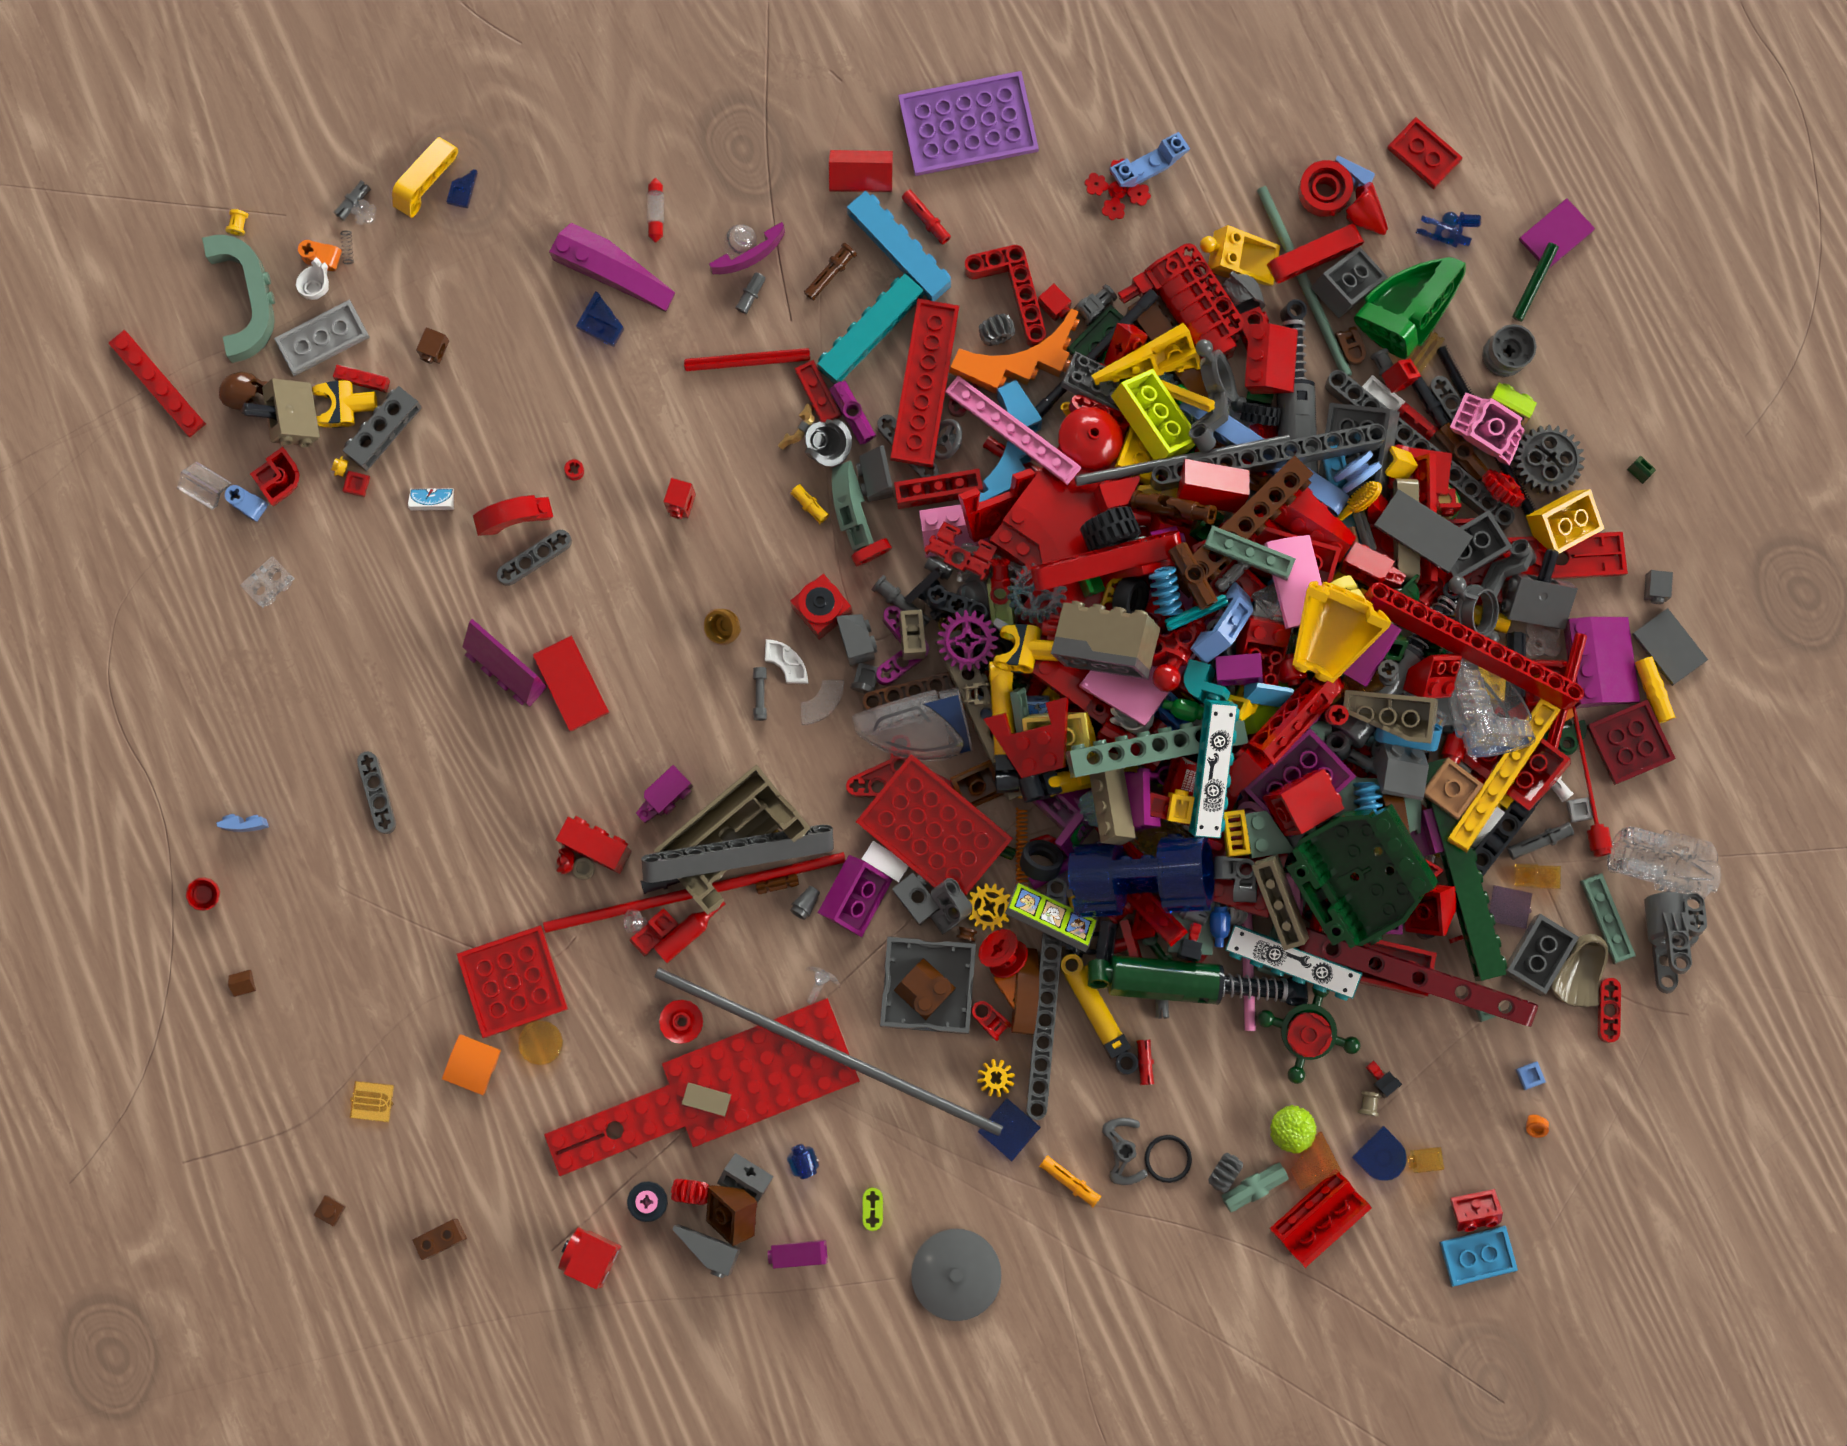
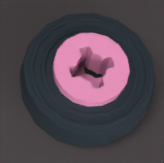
M650 1181L641 1182L629 1192L627 1199L628 1209L631 1215L639 1221H655L666 1211L668 1205L667 1194L657 1183Z

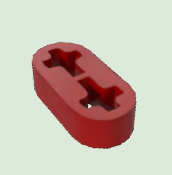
M884 538L851 555V558L856 567L861 566L889 552L892 547L888 539Z

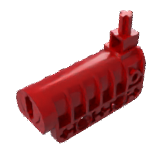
M1186 243L1156 260L1144 272L1132 278V285L1117 293L1120 301L1125 304L1138 295L1141 298L1149 289H1152L1161 297L1177 324L1184 323L1189 329L1194 347H1196L1200 340L1206 339L1212 343L1213 351L1221 350L1227 360L1233 357L1237 346L1236 343L1244 326V320L1195 245ZM1186 249L1188 252L1193 251L1192 257L1184 255ZM1200 267L1204 268V270H1205V275H1204V273L1202 272V270L1200 269ZM1222 302H1225L1228 305V310Z

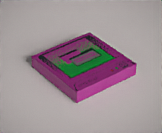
M1080 808L1055 841L1062 854L1067 858L1077 851L1094 829L1093 824L1095 822L1088 811Z

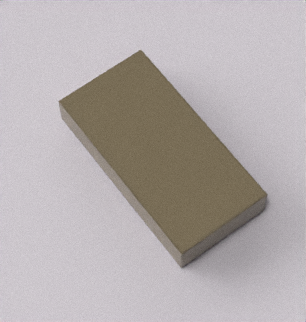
M688 1082L682 1104L726 1116L731 1094Z

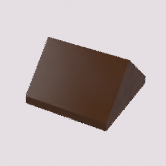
M991 760L950 777L953 788L975 807L1004 794L996 793L995 772Z

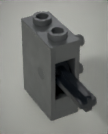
M1546 550L1538 576L1518 573L1509 579L1507 596L1501 604V613L1508 619L1565 630L1578 588L1571 582L1551 579L1559 555L1557 550Z

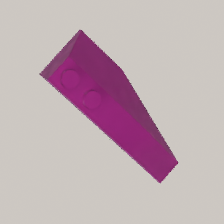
M570 223L557 235L549 251L553 261L665 312L675 295L673 290L610 240L573 223Z

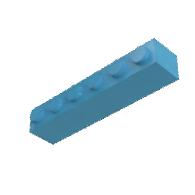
M865 190L847 206V214L903 274L909 276L924 290V296L928 300L936 301L951 288V276L945 269L941 270L936 265L937 262L931 254H925L922 250V245L916 239L912 240L907 235L909 234L907 229L902 224L898 225L893 220L894 216L888 209L884 210L879 205L880 201L873 194L869 195Z

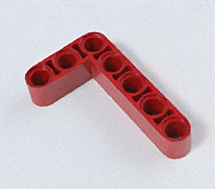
M1010 245L968 256L965 260V274L969 279H980L1008 272L1028 346L1032 348L1044 341L1046 331L1024 249L1019 245ZM1017 254L1020 256V259L1012 260L1010 256ZM997 259L1000 263L998 265H991L989 261ZM971 264H977L979 268L977 270H971L969 266ZM1017 274H1023L1026 278L1023 280H1018L1015 278V276ZM1026 293L1029 294L1031 298L1028 300H1023L1020 296ZM1028 313H1032L1036 316V318L1033 320H1029L1025 317V315ZM1038 333L1041 335V338L1035 340L1030 335Z

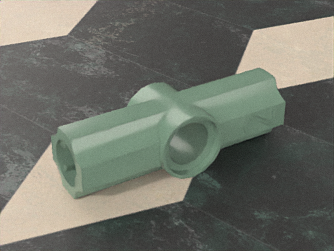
M1278 1162L1261 1173H1255L1244 1179L1240 1185L1224 1193L1221 1197L1231 1213L1245 1204L1254 1202L1267 1195L1271 1189L1289 1180V1177L1283 1166Z

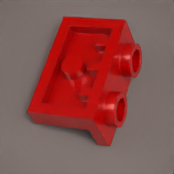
M1495 1189L1451 1198L1450 1202L1457 1221V1231L1471 1232L1478 1227H1495L1502 1221L1503 1212Z

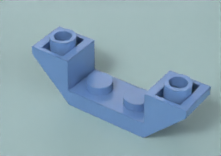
M1177 132L1162 140L1158 149L1131 163L1128 159H1125L1110 167L1109 170L1120 187H1134L1167 170L1190 150V147L1181 134Z
M1234 582L1225 594L1228 600V607L1214 629L1201 632L1190 648L1203 663L1210 662L1230 647L1253 613L1250 596L1237 582Z

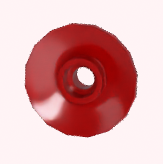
M683 999L672 1001L666 1005L659 1019L660 1030L665 1038L678 1044L689 1043L697 1038L702 1031L704 1023L702 1012L698 1006L691 1001ZM680 1018H685L686 1024L684 1026H679L678 1020Z

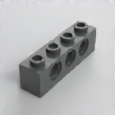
M399 386L388 393L387 400L374 409L373 416L368 422L362 423L355 437L350 438L344 445L343 452L366 472L422 408L415 398ZM400 408L396 415H390L392 409ZM386 424L382 431H376L378 425ZM366 440L372 441L370 446L362 447Z

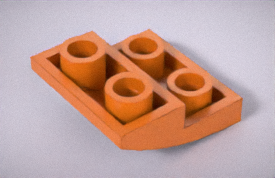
M460 1034L448 1060L442 1080L484 1095L491 1074L496 1068L501 1050Z

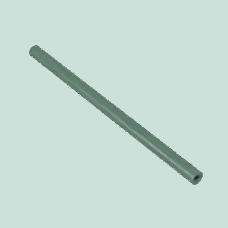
M1267 187L1259 188L1257 193L1284 252L1287 253L1294 250V245ZM1306 272L1296 276L1338 370L1343 371L1348 376L1352 375L1316 293L1311 289L1312 285Z

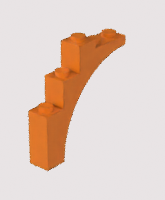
M1071 308L1063 323L1052 335L1040 344L1022 352L1010 355L989 356L975 354L959 348L949 373L954 376H960L962 379L977 384V386L996 394L998 388L1004 386L1007 377L1025 385H1028L1030 379L1034 381L1039 369L1059 377L1061 371L1066 373L1070 360L1067 359L1070 352L1065 350H1067L1071 338L1068 337L1070 331L1075 332L1080 321L1076 319L1078 311Z

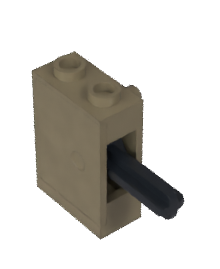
M272 378L262 387L265 405L250 403L242 405L241 412L245 416L267 418L272 443H280L283 446L299 445L305 448L312 446L320 438L311 383Z

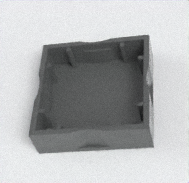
M887 937L880 1027L969 1034L976 944L948 941L926 942L920 939ZM923 958L956 987L926 1021L893 991Z

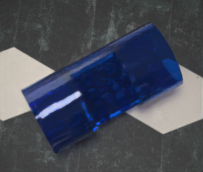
M1169 834L1168 837H1161L1157 847L1156 858L1152 855H1143L1141 859H1132V857L1125 856L1122 845L1101 843V841L1095 844L1072 846L1075 851L1069 854L1068 881L1069 889H1072L1073 895H1075V898H1072L1074 913L1079 918L1123 915L1127 894L1159 893L1161 907L1166 913L1211 910V903L1213 902L1215 892V879H1213L1214 858L1211 844L1207 837L1184 838L1180 834Z

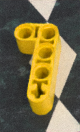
M441 137L435 139L395 183L392 190L393 207L413 218L420 210L421 196L455 160L458 148Z

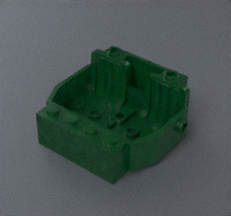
M1392 804L1377 812H1374L1373 809L1346 811L1319 827L1311 828L1305 832L1293 849L1295 858L1286 867L1331 944L1334 946L1345 940L1350 948L1363 946L1369 942L1373 945L1383 939V934L1404 924L1421 902L1424 894L1433 890L1438 883L1437 878ZM1380 847L1383 851L1382 854H1377L1375 848ZM1392 867L1394 869V873H1388L1386 868ZM1357 873L1359 875V879L1354 880L1351 877V874ZM1327 898H1328L1329 902L1331 903V906H1330V907H1329L1327 901L1325 900V899H1327Z

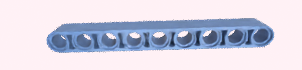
M1184 402L1179 406L1192 424L1208 413ZM1229 415L1228 421L1213 432L1214 438L1225 446L1264 439ZM1263 455L1266 460H1273L1271 455ZM1281 468L1267 470L1264 472L1267 474L1271 473L1272 475H1275ZM1312 471L1314 474L1310 478L1312 483L1309 485L1313 492L1312 494L1321 503L1323 502L1335 517H1338L1346 506L1347 501H1349V496L1343 490Z

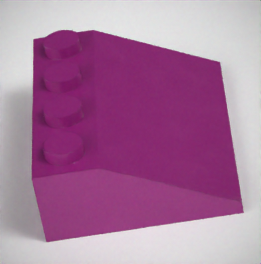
M1581 617L1568 619L1564 630L1568 659L1575 634L1582 633L1587 636L1575 683L1583 688L1584 697L1575 705L1576 709L1639 703L1640 696L1628 617Z
M473 619L470 620L462 646L467 651L465 656L473 663L478 661L483 665L480 669L489 677L494 675L499 679L496 683L505 691L510 689L515 693L513 698L519 704L523 705L526 703L530 707L546 690V685L533 671Z
M1309 727L1275 765L1269 764L1265 771L1245 787L1244 790L1273 819L1262 796L1314 770L1325 769L1331 776L1332 785L1338 793L1356 776Z

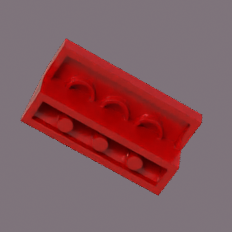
M1335 1169L1269 1229L1294 1258L1306 1268L1371 1210L1372 1207L1355 1191L1351 1183Z

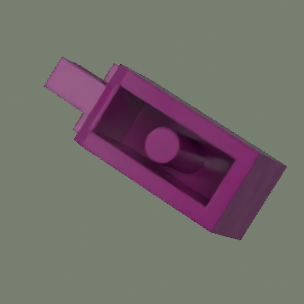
M672 765L644 791L646 801L636 812L637 816L644 823H647L658 814L660 816L664 813L668 815L676 807L674 804L680 798L684 800L692 792L690 789L693 785Z

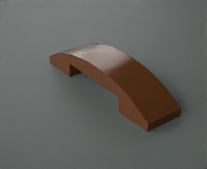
M1027 948V960L1021 970L1016 973L1015 1009L1012 1011L1011 1033L1034 1035L1039 1000V957L1037 949Z

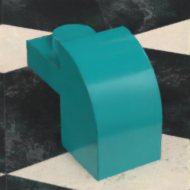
M1189 659L1184 674V684L1188 692L1203 704H1205L1206 698L1228 701L1231 692L1224 686L1212 683L1216 670L1210 664Z

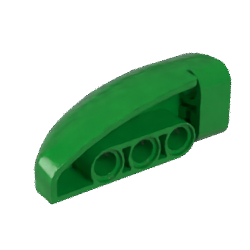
M1452 257L1435 259L1419 263L1394 274L1366 296L1365 304L1354 316V322L1377 345L1383 349L1388 348L1389 353L1401 359H1406L1416 346L1424 344L1441 319L1465 275V262Z

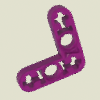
M889 606L884 610L882 619L901 644L900 625L897 629L895 627L897 625L896 621L899 623V615L902 610L896 606ZM889 612L892 615L895 613L897 614L896 621L894 619H888ZM925 640V644H926V655H925V658H926L927 655H928V653H929V650H930V649H929L928 643H927L926 640ZM901 650L877 668L875 678L879 684L889 685L924 659L908 660V666L899 667L896 660L899 657H903ZM893 666L894 670L890 673L889 679L887 677L882 678V670L886 673Z

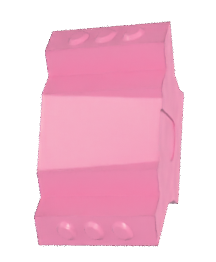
M1465 393L1450 425L1454 433L1463 436L1466 441L1488 455L1496 457L1499 462L1509 466L1519 441L1525 432L1521 426L1522 417L1492 398L1482 399L1469 393Z

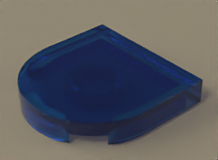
M1382 1126L1352 1156L1353 1160L1369 1176L1383 1181L1398 1177L1403 1172L1407 1161L1403 1145L1385 1126Z

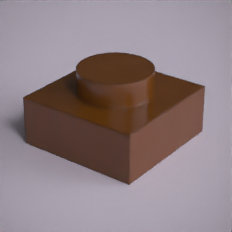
M325 1195L314 1216L331 1226H335L346 1206Z

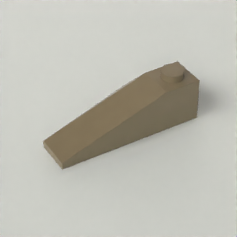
M1345 690L1344 707L1348 710L1350 716L1407 741L1432 742L1438 706L1436 698Z

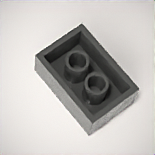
M1542 914L1534 916L1507 962L1506 976L1539 996L1547 994L1579 937Z

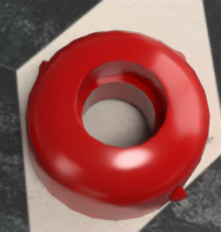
M1322 160L1311 164L1303 173L1298 186V195L1303 207L1311 214L1319 217L1335 216V214L1341 212L1348 204L1353 192V180L1349 171L1340 163L1331 160ZM1316 185H1329L1335 193L1329 197L1321 196L1316 190Z

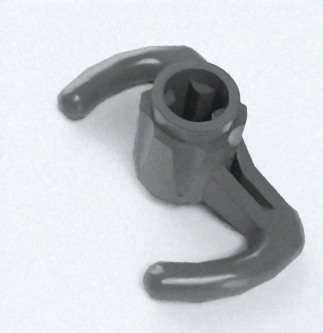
M1131 1118L1112 1119L1106 1122L1102 1129L1104 1136L1108 1137L1112 1142L1115 1165L1112 1171H1110L1109 1177L1114 1184L1132 1185L1146 1178L1148 1172L1141 1170L1132 1176L1124 1177L1121 1175L1126 1164L1136 1157V1146L1133 1142L1124 1140L1114 1129L1118 1126L1139 1128L1140 1122ZM1115 1136L1119 1140V1142L1116 1143V1140L1113 1137Z

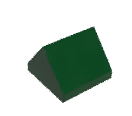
M1639 456L1627 469L1642 484L1656 471L1642 456Z

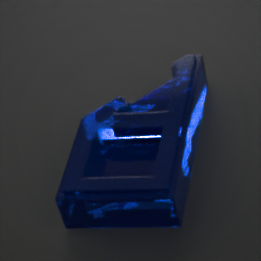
M473 169L464 177L452 181L446 201L447 204L463 208L469 207L478 174L477 170Z

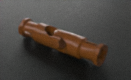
M1135 490L1131 496L1130 503L1133 509H1147L1150 513L1177 517L1189 521L1200 520L1205 521L1206 524H1213L1216 519L1217 508L1215 505L1205 506L1200 505L1197 501L1157 493L1146 494L1140 490Z

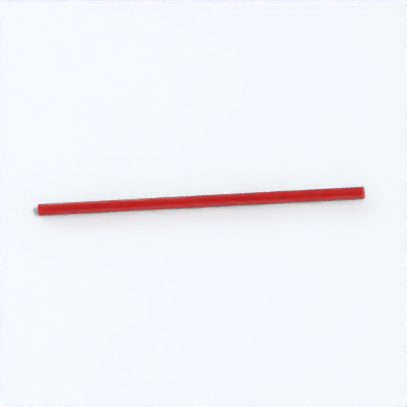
M844 852L713 882L712 886L717 892H723L753 885L761 881L765 882L774 878L787 877L792 874L845 863L846 859ZM686 889L546 921L543 922L545 933L689 900L693 899V897Z

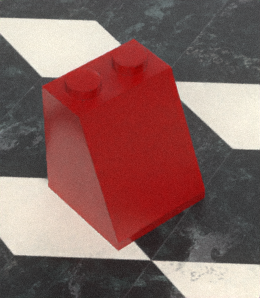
M1325 769L1314 770L1262 796L1276 825L1284 836L1303 834L1345 809L1342 805V798L1335 791L1332 785V778Z

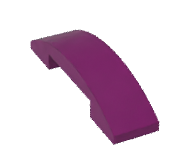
M781 222L765 231L764 237L766 241L733 260L730 259L728 254H725L709 263L712 274L734 273L761 261L782 240L785 234L784 224Z

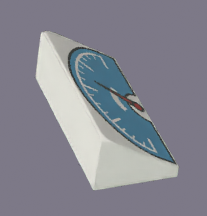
M410 489L408 508L411 511L454 510V489Z

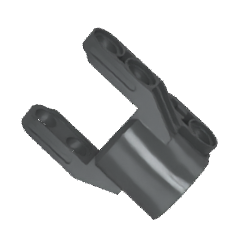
M1661 892L1644 899L1648 941L1653 944L1655 981L1658 990L1662 993L1668 994L1673 992L1678 985V974L1688 972L1692 965L1690 947L1695 945L1699 936L1707 927L1705 902L1698 893ZM1687 900H1696L1699 908L1693 909L1689 907ZM1661 956L1668 957L1669 966L1661 965L1659 958ZM1676 959H1683L1686 962V968H1678ZM1663 977L1670 978L1673 986L1665 987L1661 979Z

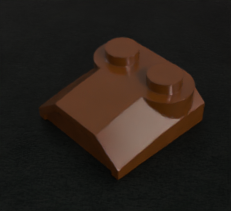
M923 958L893 991L926 1021L956 987Z

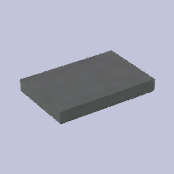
M1668 608L1632 634L1648 656L1653 657L1655 665L1672 686L1708 660Z

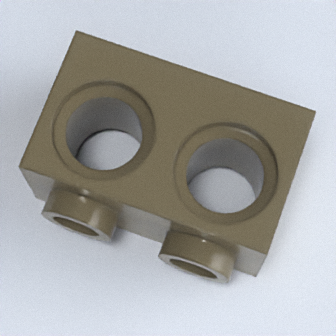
M922 610L900 611L899 625L903 660L925 659L926 644Z

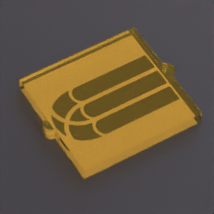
M355 1081L353 1097L350 1098L352 1102L350 1118L389 1122L391 1106L394 1105L392 1102L394 1085Z

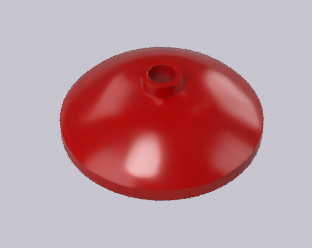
M1083 407L1074 410L1064 419L1059 429L1058 441L1062 453L1076 462L1081 469L1099 470L1109 466L1117 459L1123 446V434L1116 419L1108 412L1095 407ZM1090 431H1095L1097 436L1091 435Z

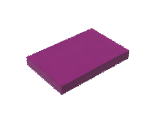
M1566 198L1519 238V241L1538 261H1540L1549 242L1558 245L1559 248L1549 267L1551 268L1594 232L1595 228Z

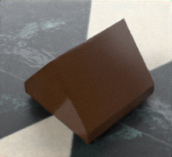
M251 970L229 975L228 987L234 997L256 991Z

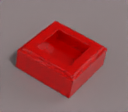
M348 471L342 491L365 497L370 476Z

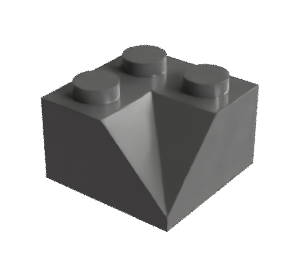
M863 614L838 616V627L850 666L857 665L859 662L864 663L874 660V653L878 651L874 635L869 636V632H872L869 620H864Z

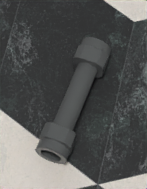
M765 667L753 668V679L756 680V708H753L754 720L763 721L767 720V708H764V680H767V673Z

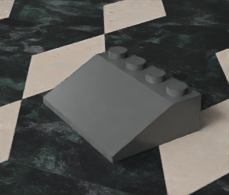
M1330 403L1325 433L1370 424H1380L1386 430V437L1382 445L1376 450H1371L1373 456L1367 462L1368 465L1379 462L1382 467L1354 489L1361 488V486L1369 483V481L1379 482L1382 485L1380 494L1386 498L1389 476L1386 475L1385 470L1392 463L1393 456L1389 449L1395 445L1400 412L1385 408ZM1370 434L1372 439H1380L1378 435ZM1349 438L1351 443H1358L1355 438ZM1328 442V443H1327L1328 446L1336 445V444L1333 443V442ZM1365 452L1345 455L1346 464L1348 465ZM1321 460L1318 475L1326 479L1323 462Z

